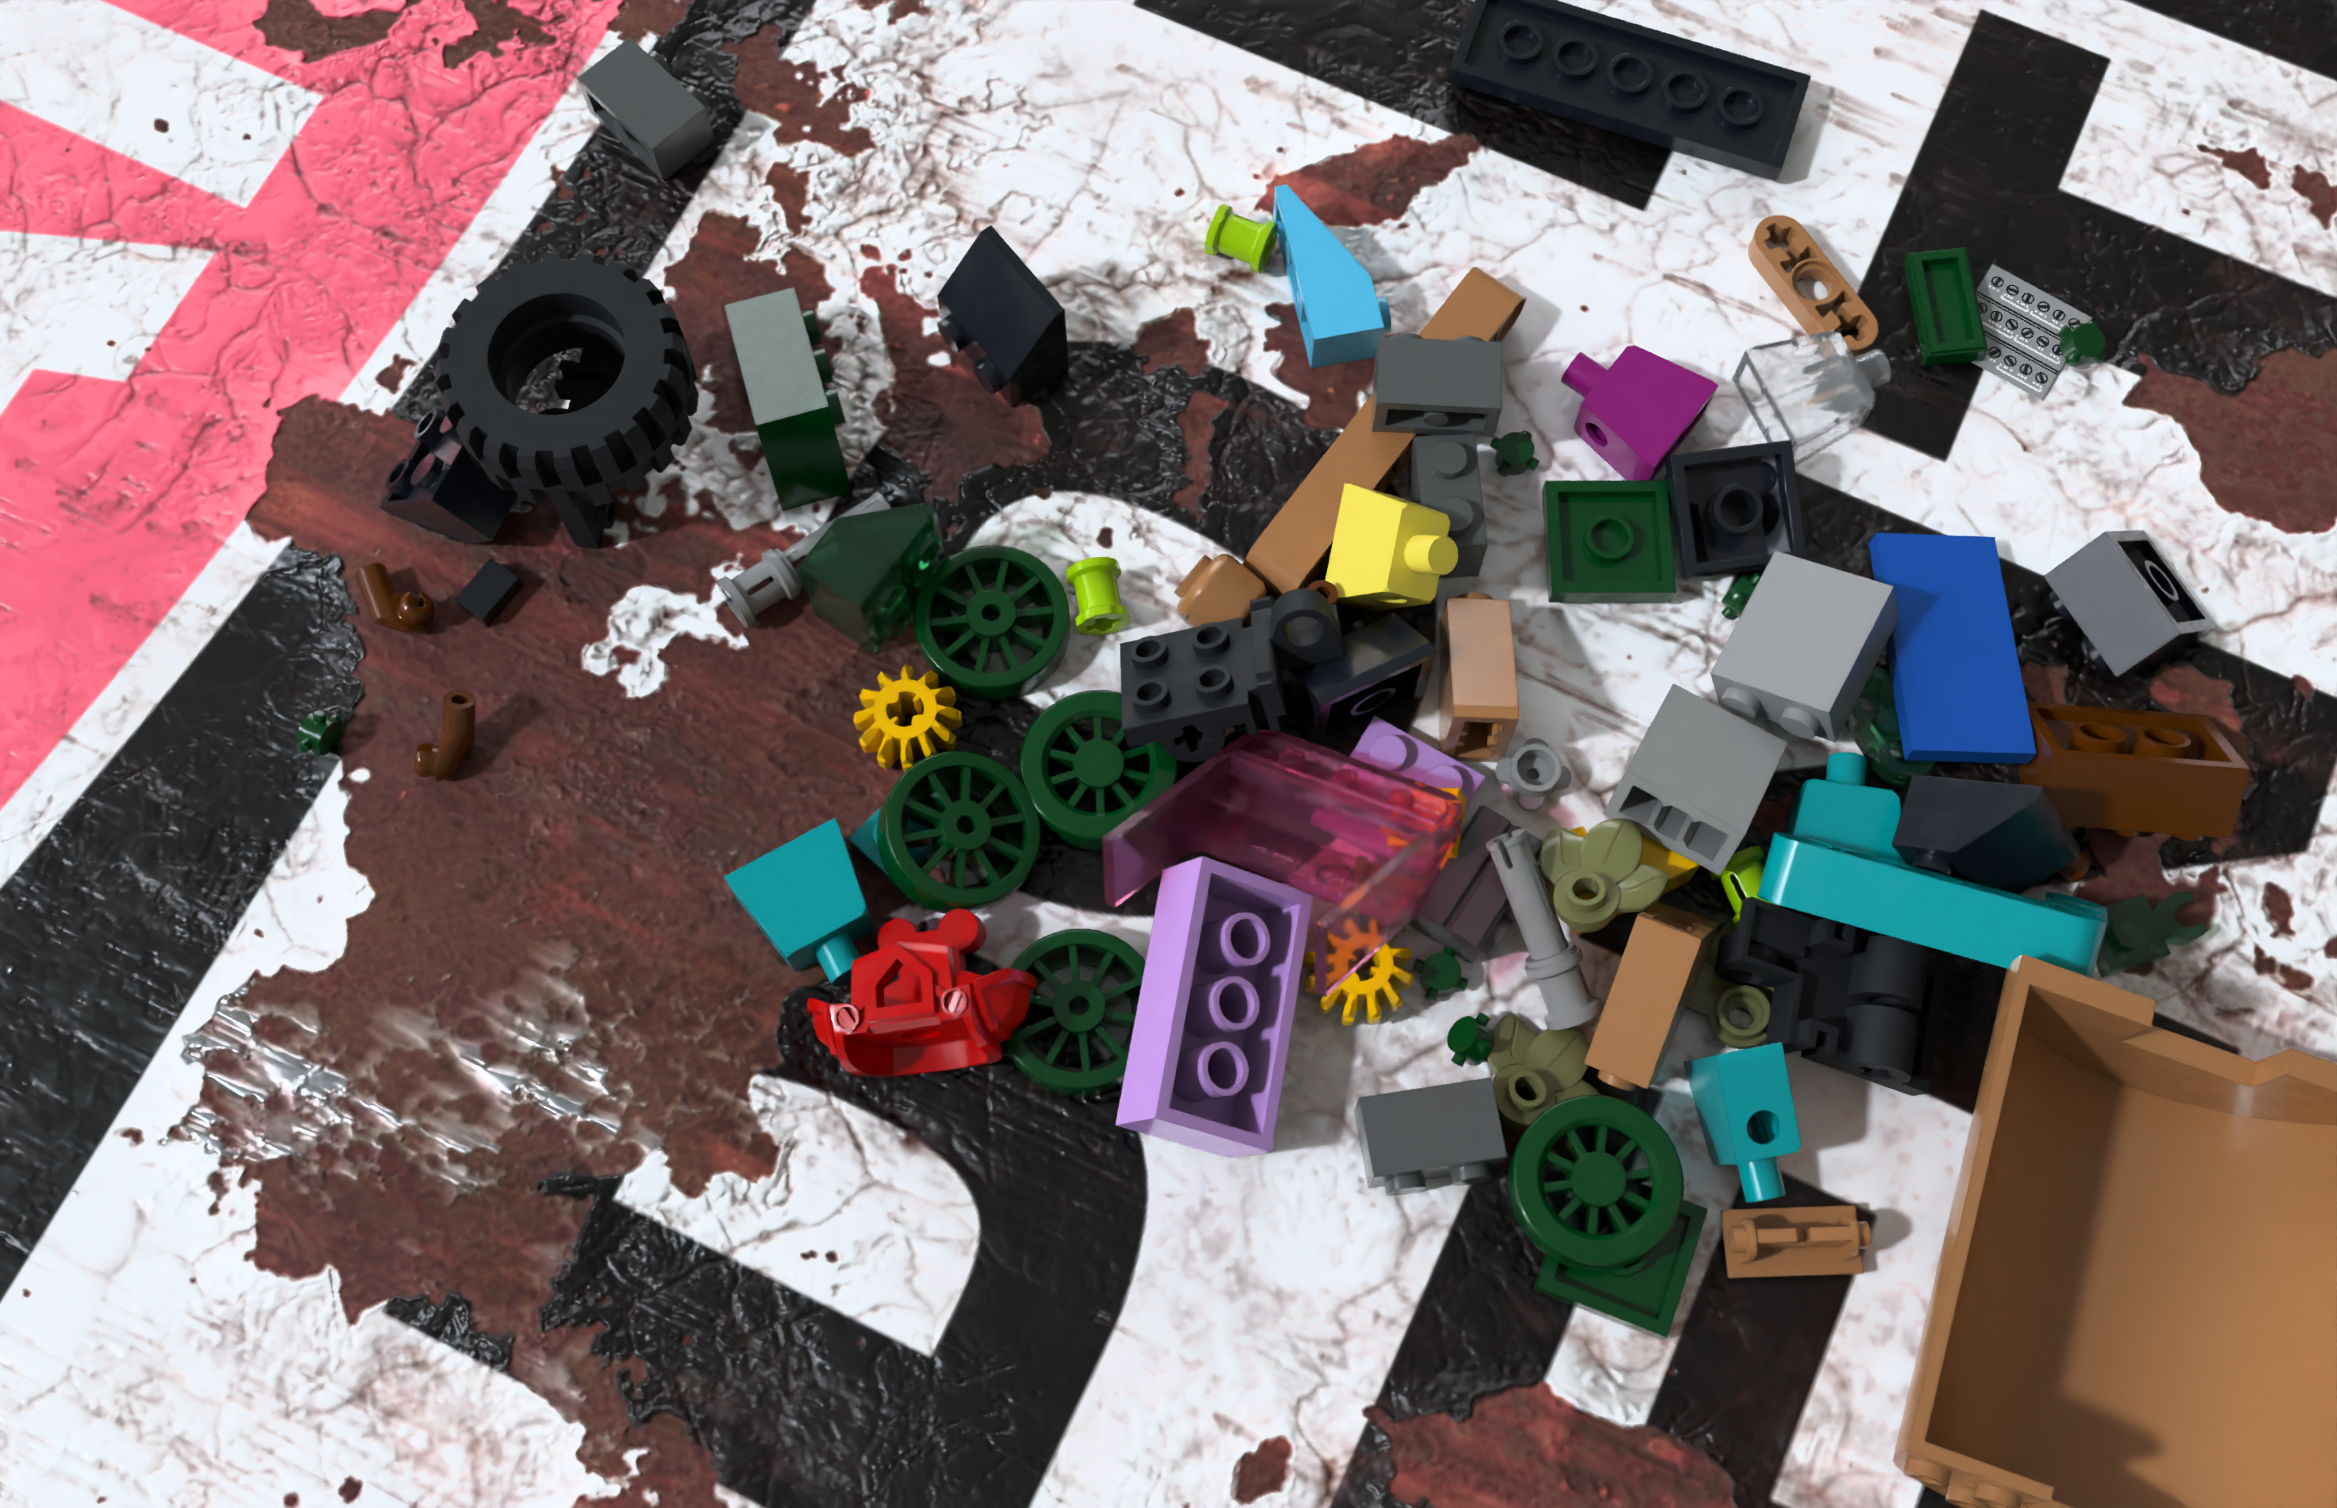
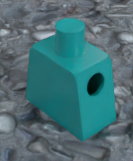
M1849 752L1829 755L1827 758L1826 780H1806L1792 800L1783 833L1813 839L1906 864L1892 846L1901 815L1898 794L1893 790L1865 786L1867 759L1864 756Z
M835 818L724 876L739 904L793 971L802 970L819 961L832 986H841L851 981L853 960L861 957L854 941L870 933L874 929V925L848 847Z
M1782 1042L1684 1061L1693 1100L1713 1165L1737 1164L1746 1203L1785 1196L1786 1191L1777 1156L1801 1151V1140ZM1748 1121L1750 1122L1752 1127L1751 1138L1747 1131Z

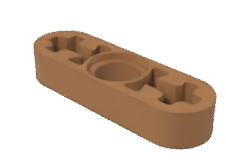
M1773 215L1763 219L1758 224L1748 247V256L1752 265L1828 359L1840 364H1852L1863 359L1878 334V323L1873 313L1798 221L1784 215ZM1769 239L1775 245L1785 242L1788 245L1786 252L1781 247L1770 249L1767 246ZM1790 264L1793 269L1790 273H1787L1786 269ZM1806 278L1818 280L1825 286L1828 296L1821 300L1808 299L1799 292L1797 282ZM1834 306L1839 307L1836 314L1832 311ZM1839 327L1845 332L1854 329L1858 332L1856 340L1851 335L1841 338L1836 332Z

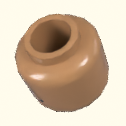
M1205 554L1174 591L1181 598L1177 606V613L1192 628L1206 623L1221 622L1242 617L1245 628L1252 627L1250 600L1264 598L1267 589L1265 583L1233 556L1220 554L1212 560Z

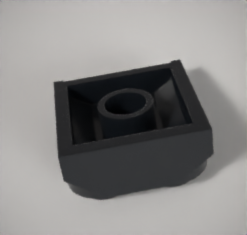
M1791 440L1673 454L1665 458L1666 475L1664 480H1667L1669 507L1672 510L1684 578L1710 577L1765 570L1775 551L1808 560Z

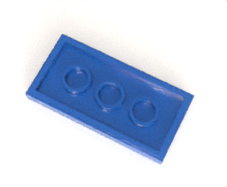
M1875 533L1869 542L1874 580L1894 586L1899 620L1885 646L1904 760L2028 764L2037 752L1995 537Z

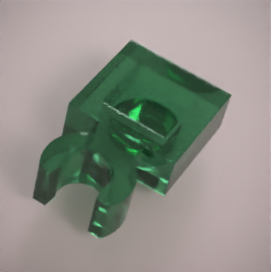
M2174 893L2159 903L2154 911L2151 910L2145 894L2105 905L2104 907L2107 908L2108 925L2096 963L2101 978L2161 961L2171 954L2166 942L2176 946H2183L2204 935L2208 931L2205 924H2198L2190 928L2184 927L2176 921L2174 916L2175 910L2184 907L2194 900L2191 893Z

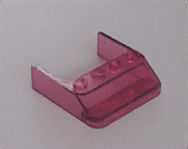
M1258 730L1259 735L1249 737L1248 733H1245L1102 837L1105 904L1116 908L1182 856L1198 851L1210 853L1216 858L1228 860L1263 874L1271 880L1283 882L1318 896L1326 902L1338 904L1315 924L1314 992L1327 997L1423 910L1461 833L1462 803L1455 795L1280 731Z

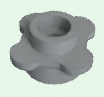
M1537 738L1527 740L1523 747L1514 754L1513 758L1501 759L1495 768L1497 780L1511 787L1518 796V805L1526 811L1539 810L1547 796L1554 791H1565L1571 783L1570 770L1561 765L1558 755L1549 748L1545 741ZM1535 770L1538 772L1539 778L1535 780L1530 779L1527 772Z

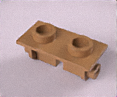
M1855 1205L1720 1211L1728 1279L1864 1274L1861 1249L1870 1248L1871 1231L1868 1222H1857Z

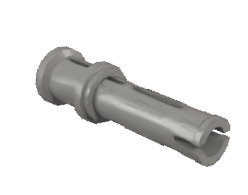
M875 492L867 500L854 506L832 521L827 522L821 528L782 552L778 548L773 550L767 549L761 553L762 560L741 574L732 579L724 576L717 580L718 588L735 616L748 628L755 624V616L784 597L789 600L798 597L800 591L803 590L802 583L839 559L849 555L852 551L889 527L896 526L898 524L897 518L886 499L879 492ZM853 526L858 527L857 530L822 552H816L817 548ZM803 559L804 563L794 569L792 564ZM765 581L769 582V585L765 586L753 595L747 594V592L757 587L761 583Z
M1526 829L1513 830V837L1509 838L1507 832L1489 840L1485 846L1491 854L1530 954L1525 960V971L1528 978L1536 979L1549 1012L1544 1018L1547 1028L1550 1030L1571 1028L1598 1016L1603 1011V1006L1600 998L1592 996L1579 964L1583 960L1580 947L1576 946L1575 942L1566 940L1528 842Z

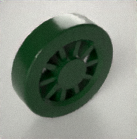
M984 545L963 550L949 557L938 565L925 580L918 594L914 610L916 637L922 658L927 667L938 675L939 681L946 687L950 686L956 693L973 699L985 701L1007 700L1036 689L1056 671L1069 645L1071 631L1069 604L1060 580L1039 558L1014 547ZM996 583L995 588L990 590H984L981 584ZM1008 585L1019 588L1011 596L1006 594ZM969 589L974 594L971 600L961 595ZM1032 600L1035 602V604H1036L1037 607H1038V608L1023 609V608H1024L1026 605H1028ZM949 609L962 615L946 617ZM1043 626L1042 638L1023 628ZM962 635L948 647L946 636ZM1014 643L1034 653L1021 666H1019L1011 649ZM978 647L980 650L975 670L959 662L973 649ZM1001 652L1009 670L987 673L991 653Z
M1088 690L1058 700L1043 711L1028 730L1021 748L1020 778L1040 816L1041 826L1062 842L1083 849L1109 850L1140 840L1156 828L1164 819L1173 803L1177 790L1178 760L1165 752L1160 741L1148 743L1122 753L1121 751L1127 744L1122 727L1112 741L1102 739V718H1111L1122 722L1121 692ZM1093 718L1094 739L1085 743L1071 725L1081 720ZM1060 734L1076 752L1075 755L1052 749L1054 742ZM1150 762L1149 774L1130 769ZM1048 766L1069 772L1050 778ZM1122 786L1142 791L1133 800ZM1078 787L1068 802L1059 796V793ZM1113 797L1121 808L1105 813V799ZM1088 798L1096 800L1097 813L1080 810Z
M966 751L937 753L916 762L906 770L886 796L879 812L876 830L879 854L892 881L905 895L916 903L944 914L956 908L967 909L976 914L989 910L1006 900L1032 872L1039 856L1042 838L1040 816L1022 781L1011 770L994 759ZM955 788L954 802H952L945 789ZM970 792L984 800L980 804L970 801ZM926 796L934 809L919 803V801ZM989 805L996 811L999 816L998 818L990 819L986 811ZM909 819L930 830L906 834L907 821ZM1004 832L1005 842L990 835ZM931 845L935 854L921 869L911 857L908 849ZM986 855L1000 861L995 870ZM941 859L950 862L949 885L940 883L928 875ZM966 861L979 881L968 886H964Z
M1092 929L1058 931L1028 946L1009 967L1030 973L1036 978V988L1030 990L1026 1018L1012 1031L1011 1039L1003 1042L1015 1066L1033 1083L1060 1095L1073 1097L1094 1096L1123 1085L1146 963L1145 959L1132 946L1120 938ZM1079 965L1097 968L1090 982L1080 980ZM1065 967H1071L1072 981L1064 985L1052 974ZM1109 974L1121 983V985L1104 993L1100 991ZM1043 982L1055 996L1054 999L1035 996L1034 992ZM1129 998L1132 1014L1106 1008ZM1029 1010L1053 1015L1029 1026ZM1105 1025L1130 1029L1129 1035L1122 1047L1104 1029ZM1058 1030L1060 1034L1048 1055H1046L1038 1047L1035 1040ZM1096 1038L1112 1056L1101 1063L1090 1066L1088 1041ZM1070 1041L1079 1043L1082 1067H1073L1059 1063Z
M1583 1095L1552 1105L1534 1119L1523 1133L1513 1151L1509 1164V1200L1522 1231L1544 1254L1561 1264L1575 1269L1609 1271L1638 1261L1665 1239L1677 1220L1683 1201L1684 1177L1682 1165L1670 1137L1662 1126L1645 1111L1615 1097ZM1594 1126L1591 1152L1587 1153L1575 1129ZM1607 1128L1615 1129L1630 1138L1614 1157L1605 1153ZM1560 1138L1574 1163L1550 1151ZM1638 1145L1644 1153L1650 1168L1624 1171L1620 1162ZM1544 1167L1564 1176V1181L1543 1184ZM1652 1181L1650 1201L1625 1189L1626 1185ZM1565 1194L1570 1203L1557 1215L1547 1197ZM1616 1203L1641 1215V1217L1629 1227ZM1576 1208L1577 1211L1585 1214L1583 1232L1565 1222ZM1603 1213L1613 1234L1596 1235L1598 1214Z

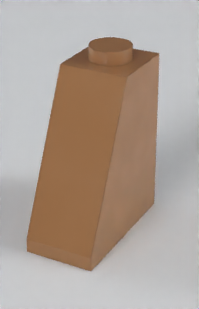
M1479 592L1464 593L1457 598H1446L1440 620L1439 751L1457 761L1498 763L1504 758L1519 721V700L1510 600H1495L1490 595Z
M1660 900L1637 915L1584 1064L1599 1070V1079L1609 1085L1627 1091H1635L1637 1085L1648 1089L1656 1080L1720 923Z

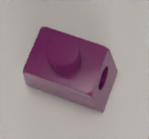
M1636 345L1627 346L1609 369L1583 352H1580L1572 360L1561 378V383L1585 398L1573 426L1576 434L1625 480H1654L1665 466V458L1673 455L1706 414L1719 386L1706 377Z

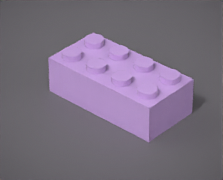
M1204 856L1162 871L1116 1126L1227 1158L1272 1152L1313 894Z

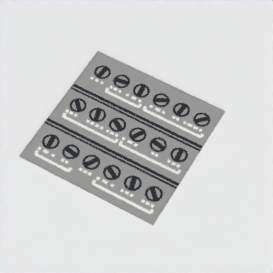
M1992 264L1976 290L1988 352L1984 360L1972 361V363L2042 401L2066 362L2060 351V340L2062 338L2058 335L2060 329L2064 325L2074 329L2080 324L2091 321L2092 317Z

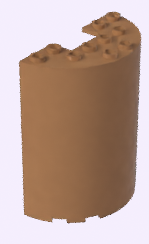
M2024 954L2013 960L2007 968L1894 1451L1893 1462L1903 1474L1946 1496L1947 1502L1961 1508H2337L2336 1063L2293 1048L2256 1062L2153 1026L2152 1021L2156 1000Z

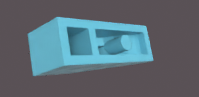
M1287 184L1275 186L1273 222L1278 223L1277 238L1310 368L1374 358L1379 336L1383 337L1384 333L1391 331L1390 310L1385 296H1376L1371 275Z

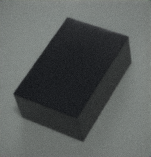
M490 558L454 600L461 609L489 627L524 585L519 577Z

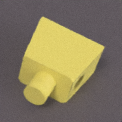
M1344 483L1325 581L1331 582L1337 588V603L1369 611L1430 604L1436 596L1439 576L1450 573L1458 561L1457 545L1448 537L1450 527L1448 514L1397 496Z

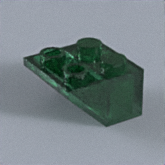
M927 503L836 518L798 566L815 616L872 654L878 651L885 640L889 642L894 641L906 627L911 614L910 608L916 602L921 587H926L934 574L943 566L946 560L937 510Z

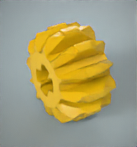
M905 664L901 671V680L893 682L890 675L880 671L877 679L881 691L862 689L859 697L866 709L855 712L854 724L857 730L864 732L859 739L861 748L865 753L878 752L877 761L880 767L887 770L900 758L905 772L916 763V759L937 754L935 748L954 751L957 741L956 736L951 731L962 726V714L960 710L953 708L957 701L953 688L950 686L938 688V675L932 670H929L916 681L913 668ZM906 714H917L913 716L911 726H900L904 724Z
M1370 914L1363 916L1359 930H1353L1350 920L1343 915L1336 919V935L1327 930L1319 929L1313 939L1319 950L1307 951L1303 958V966L1315 972L1305 979V991L1313 994L1326 992L1318 1005V1011L1323 1015L1330 1013L1337 1004L1344 1007L1341 1021L1345 1026L1353 1024L1356 1012L1362 1009L1365 1019L1370 1025L1379 1023L1381 1019L1380 1005L1387 1010L1397 1012L1403 1003V999L1397 990L1410 989L1414 979L1413 974L1400 968L1410 962L1412 957L1410 948H1390L1398 933L1394 926L1385 928L1379 936L1372 933L1374 917ZM1349 960H1356L1360 969L1371 967L1366 981H1360L1356 972L1345 973Z

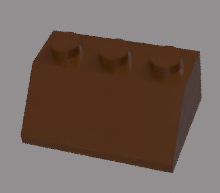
M2027 702L2037 754L2028 764H2019L2020 785L2043 787L2070 831H2075L2078 827L2099 828L2126 837L2138 836L2141 832L2166 833L2185 841H2202L2206 836L2232 837L2250 768L2207 715Z

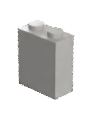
M1775 551L1710 672L1719 703L1736 716L1745 719H1753L1755 716H1759L1779 723L1786 731L1797 737L1812 739L1817 736L1836 743L1899 620L1894 586Z
M1673 683L1603 814L1612 819L1626 818L1632 820L1638 827L1640 834L1720 876L1745 836L1788 742Z

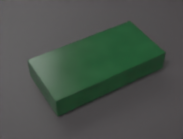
M1967 248L1907 253L1903 266L1923 366L1984 360L1988 348Z

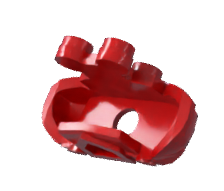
M956 908L944 915L936 930L922 932L915 924L901 918H894L886 922L879 930L877 939L879 950L853 960L851 1003L830 1004L818 999L809 998L807 1001V1013L813 1018L817 1038L829 1047L830 1054L840 1061V1065L848 1073L868 1077H898L956 1070L995 1063L1002 1059L1001 1042L1011 1039L1012 1031L1026 1018L1030 990L1036 988V978L1030 973L1008 967L985 976L966 971L965 954L977 952L984 945L987 932L984 923L975 914L967 909ZM899 971V979L889 984L892 978Z

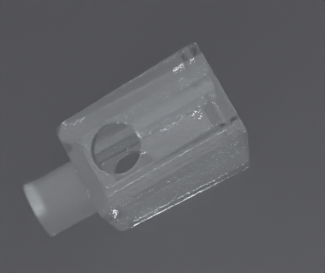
M1831 330L1746 349L1732 380L1767 443L1785 440L1792 441L1796 467L1857 430L1864 423L1876 403L1873 388L1890 381L1891 367L1887 357L1879 349H1874L1854 357L1842 335Z

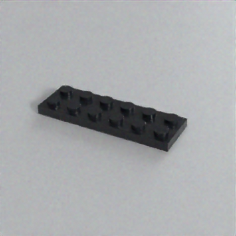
M1475 0L1451 64L1447 82L1777 181L1787 155L1811 75L1557 0Z

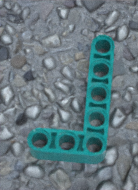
M1774 832L1757 893L1759 898L1780 906L1999 967L2008 968L2013 960L2024 954L2090 978L2093 977L2108 925L2106 907L2077 897L2046 892L2044 901L1782 832Z

